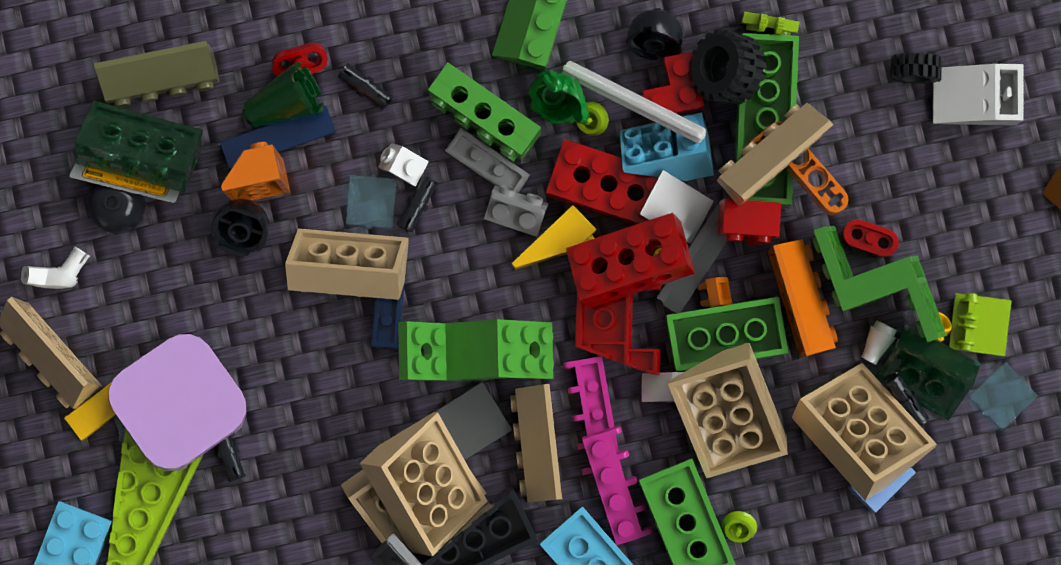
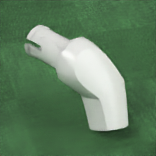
M75 246L62 267L24 266L22 268L21 281L23 284L41 288H72L78 283L76 276L90 255Z

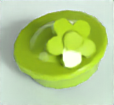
M586 102L589 114L587 123L579 124L577 122V125L586 134L592 136L600 135L608 127V113L599 103Z
M735 511L725 516L722 528L731 541L743 543L755 535L757 523L750 514L743 511Z

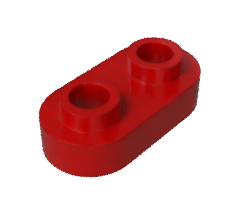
M308 43L283 50L273 57L272 69L277 77L289 67L282 66V61H290L291 64L289 66L300 61L302 62L300 65L301 69L307 67L312 74L317 73L327 65V53L325 48L318 43ZM310 53L318 54L315 59L308 58Z
M860 219L850 221L845 225L842 232L843 240L849 247L884 258L892 255L899 245L898 237L892 230ZM853 230L860 231V239L856 240L852 237L851 233ZM879 239H885L887 241V248L883 249L879 247Z

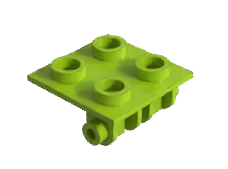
M955 293L949 349L1005 356L1012 300L982 297L973 293Z

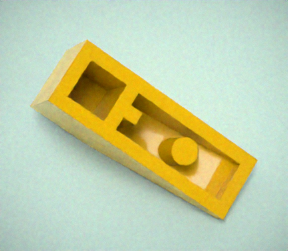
M572 205L512 262V267L517 270L566 255V248L595 239L593 234L596 233L597 229Z

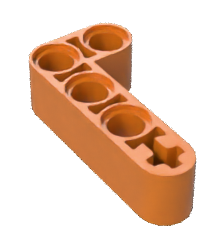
M780 121L774 123L780 126L783 122ZM761 132L751 142L754 141L758 145L763 139H765L764 135L762 134L763 132ZM808 148L802 153L804 158L802 164L796 165L791 162L785 168L825 214L837 215L846 208L848 195ZM810 173H818L822 178L821 186H812L808 181V175ZM829 185L831 188L820 196L818 193ZM837 196L840 199L837 202L838 206H829L830 197Z

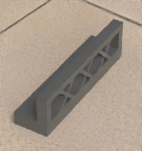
M719 204L715 207L689 247L696 274L666 283L654 300L674 314L681 313L727 242L725 240L726 236L718 235Z

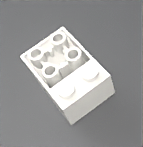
M1023 64L942 67L941 80L933 83V124L1018 125L1023 121Z

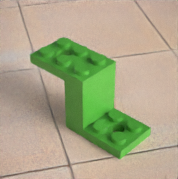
M824 226L814 230L816 237H813V243L816 251L823 255L825 264H822L823 271L827 280H832L835 290L832 291V295L837 307L841 306L843 311L854 309L908 289L910 294L906 295L910 309L917 312L919 321L916 322V326L921 338L926 337L927 342L947 336L918 255L906 257L853 276L836 227Z
M501 319L446 324L398 322L399 380L553 379L552 322ZM422 346H423V349H424V356H422V354H421V347H422Z

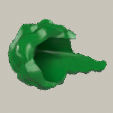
M553 70L540 71L537 78L531 83L528 95L532 100L531 109L551 124H572L575 121L579 124H586L589 117L588 107L578 80L572 79L571 75H564L563 72L557 73Z

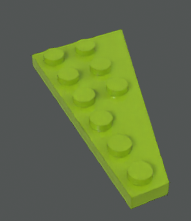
M125 428L113 510L112 532H110L108 562H106V565H151L203 455L180 471H165L157 467L155 468L147 460Z

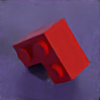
M692 52L665 57L662 65L667 86L645 90L641 96L680 116L701 112L704 108L702 96L697 93L698 89L693 88L691 84L693 79L689 77V72L691 71L689 62L693 59ZM646 118L647 123L654 122V121H652V120Z
M725 198L719 201L718 235L726 236V241L741 242L748 240V245L750 246L770 244L771 240L778 238L780 235L781 203L747 200L741 206H738L733 199Z

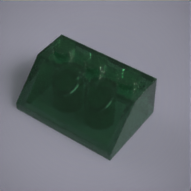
M905 324L890 347L875 377L883 386L887 387L884 384V380L892 373L899 372L910 391L916 393L920 406L949 421L974 385L981 363L938 340L927 342L926 337L921 338L917 329Z

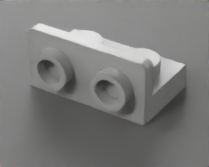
M495 185L491 192L484 219L537 237L548 203L544 202L543 198L538 195L527 194L526 196L517 193L516 189L511 186L500 185L499 187Z

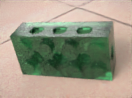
M93 101L75 142V164L185 193L202 150L203 130Z

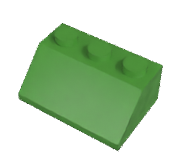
M509 0L492 57L539 71H546L567 0Z

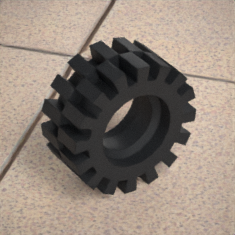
M900 53L891 56L890 79L892 81L928 84V82L936 83L941 80L942 57L939 55Z

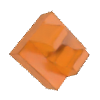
M728 277L705 279V282L698 285V290H707L709 297L707 300L700 301L701 306L719 307L732 304Z

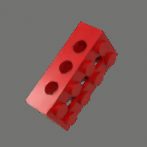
M564 139L546 191V197L630 225H636L649 220L640 215V212L659 177L625 173L623 171L622 158ZM577 171L587 172L589 180L585 183L577 182L574 179V174ZM606 179L612 180L616 185V189L612 192H606L601 188L600 183ZM632 188L639 189L643 198L639 201L631 200L627 194L628 190Z
M673 212L566 248L579 301L589 309L696 274L682 223ZM661 248L659 254L653 256L655 251ZM634 257V260L627 265L629 259ZM607 266L605 272L601 273V270Z

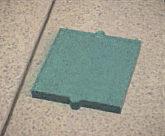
M374 174L371 177L350 175L346 224L366 226L368 229L372 227L392 228L397 179L378 178Z
M1005 362L970 397L983 410V415H988L1003 430L1038 395L1025 383V377H1020Z

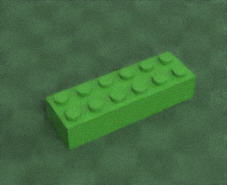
M742 33V35L749 36L760 44V50L764 51L765 54L763 62L766 63V69H763L765 77L759 83L760 89L758 92H753L754 97L750 100L745 99L743 104H737L734 163L742 158L740 152L749 142L774 122H785L787 118L784 115L796 105L799 36ZM784 168L748 200L780 202L781 208H789L792 205L793 176Z

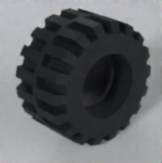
M720 29L714 30V33H707L705 40L700 39L697 43L698 48L693 49L692 55L694 56L689 62V66H691L689 77L693 79L691 83L693 88L698 89L697 93L708 100L729 105L745 103V99L750 100L754 97L753 92H758L761 87L759 83L764 80L763 69H766V63L763 62L765 57L764 51L760 50L761 46L758 42H755L753 38ZM728 61H730V63H729V69H728V71H727V73H726V75H725L726 65H727Z

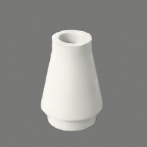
M876 320L874 326H870L861 357L877 364L880 357L896 339L894 335L897 330Z

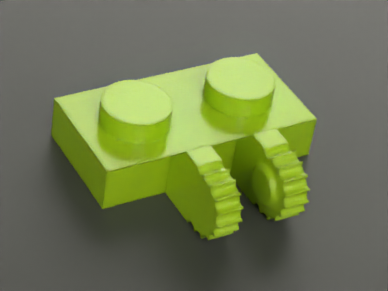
M744 11L740 24L747 25L746 30L762 33L766 28L774 30L773 35L790 36L791 33H798L800 22Z

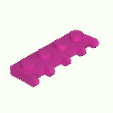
M602 356L563 363L564 369L575 367L578 386L567 388L568 394L579 392L583 414L572 416L573 422L584 420L587 435L614 427ZM613 435L611 437L616 452H619L616 435ZM584 443L577 444L578 450L585 449ZM591 467L581 469L582 475L593 473Z
M620 426L582 437L616 545L654 533L652 526L642 529L640 527L636 513L644 511L646 506L644 502L633 505L628 486L638 483L637 477L632 476L625 479L619 460L627 458L629 453L628 450L616 452L611 437L622 432Z

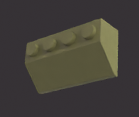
M207 41L94 63L104 99L110 106L114 105V108L130 106V101L140 99L143 103L158 100V96L169 94V97L182 96L186 94V90L197 88V91H206L213 89V84L220 83L214 52Z

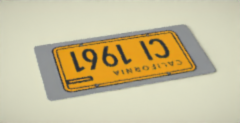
M84 144L70 173V177L174 203L189 170L151 159Z

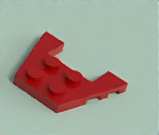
M662 285L647 290H662ZM577 293L575 347L652 375H660L659 349H632L633 294L589 309L579 301Z

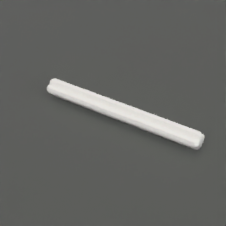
M568 61L563 66V74L571 75L572 79H577L579 84L695 143H701L706 136V129L572 61Z

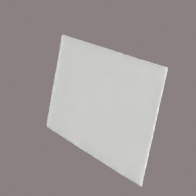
M663 170L640 215L651 220L673 212L682 223L686 241L691 244L714 201Z

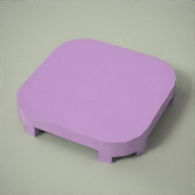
M179 334L168 339L122 370L113 379L109 388V401L114 413L147 460L155 468L157 467L165 471H180L188 467V464L231 434H236L242 427L246 417V400L242 391L209 345L201 338L191 334Z

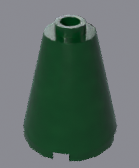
M300 61L292 64L244 103V109L242 110L246 122L253 124L255 127H261L316 116L322 113L324 102L319 104L317 96L321 95V91L310 70L307 67L301 69L300 65L302 62Z

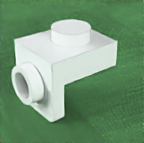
M391 143L381 154V162L378 168L395 175L410 185L416 186L428 161L403 146Z

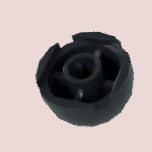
M655 8L644 11L634 18L627 33L626 43L630 44L629 49L632 53L645 59L657 61L656 55L669 57L681 53L683 29L675 16L664 9Z
M98 184L89 197V212L93 221L102 230L107 232L127 233L134 230L144 218L143 215L146 207L144 195Z
M242 198L231 200L222 205L215 215L211 234L213 237L215 235L216 240L219 242L218 246L223 251L235 256H249L250 252H255L256 250L258 252L265 245L269 233V220L262 207L252 200Z

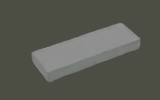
M460 128L445 150L447 154L494 186L508 185L515 188L516 192L519 193L530 177V174L462 128Z

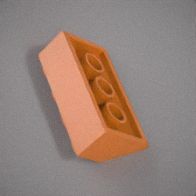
M267 142L251 144L249 150H244L221 185L222 191L231 200L242 198L254 201L291 193L284 160L273 144L268 145Z
M803 239L772 246L767 252L799 358H805L836 348L834 343L838 342L834 326H829L826 315L830 314L828 304L825 298H820L818 288H821V281L817 271L813 272L810 261H813L810 246L804 245Z

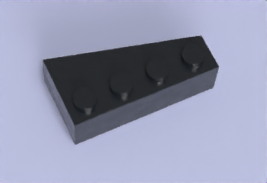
M512 484L482 507L434 556L424 555L421 558L422 565H489L537 542L536 534Z

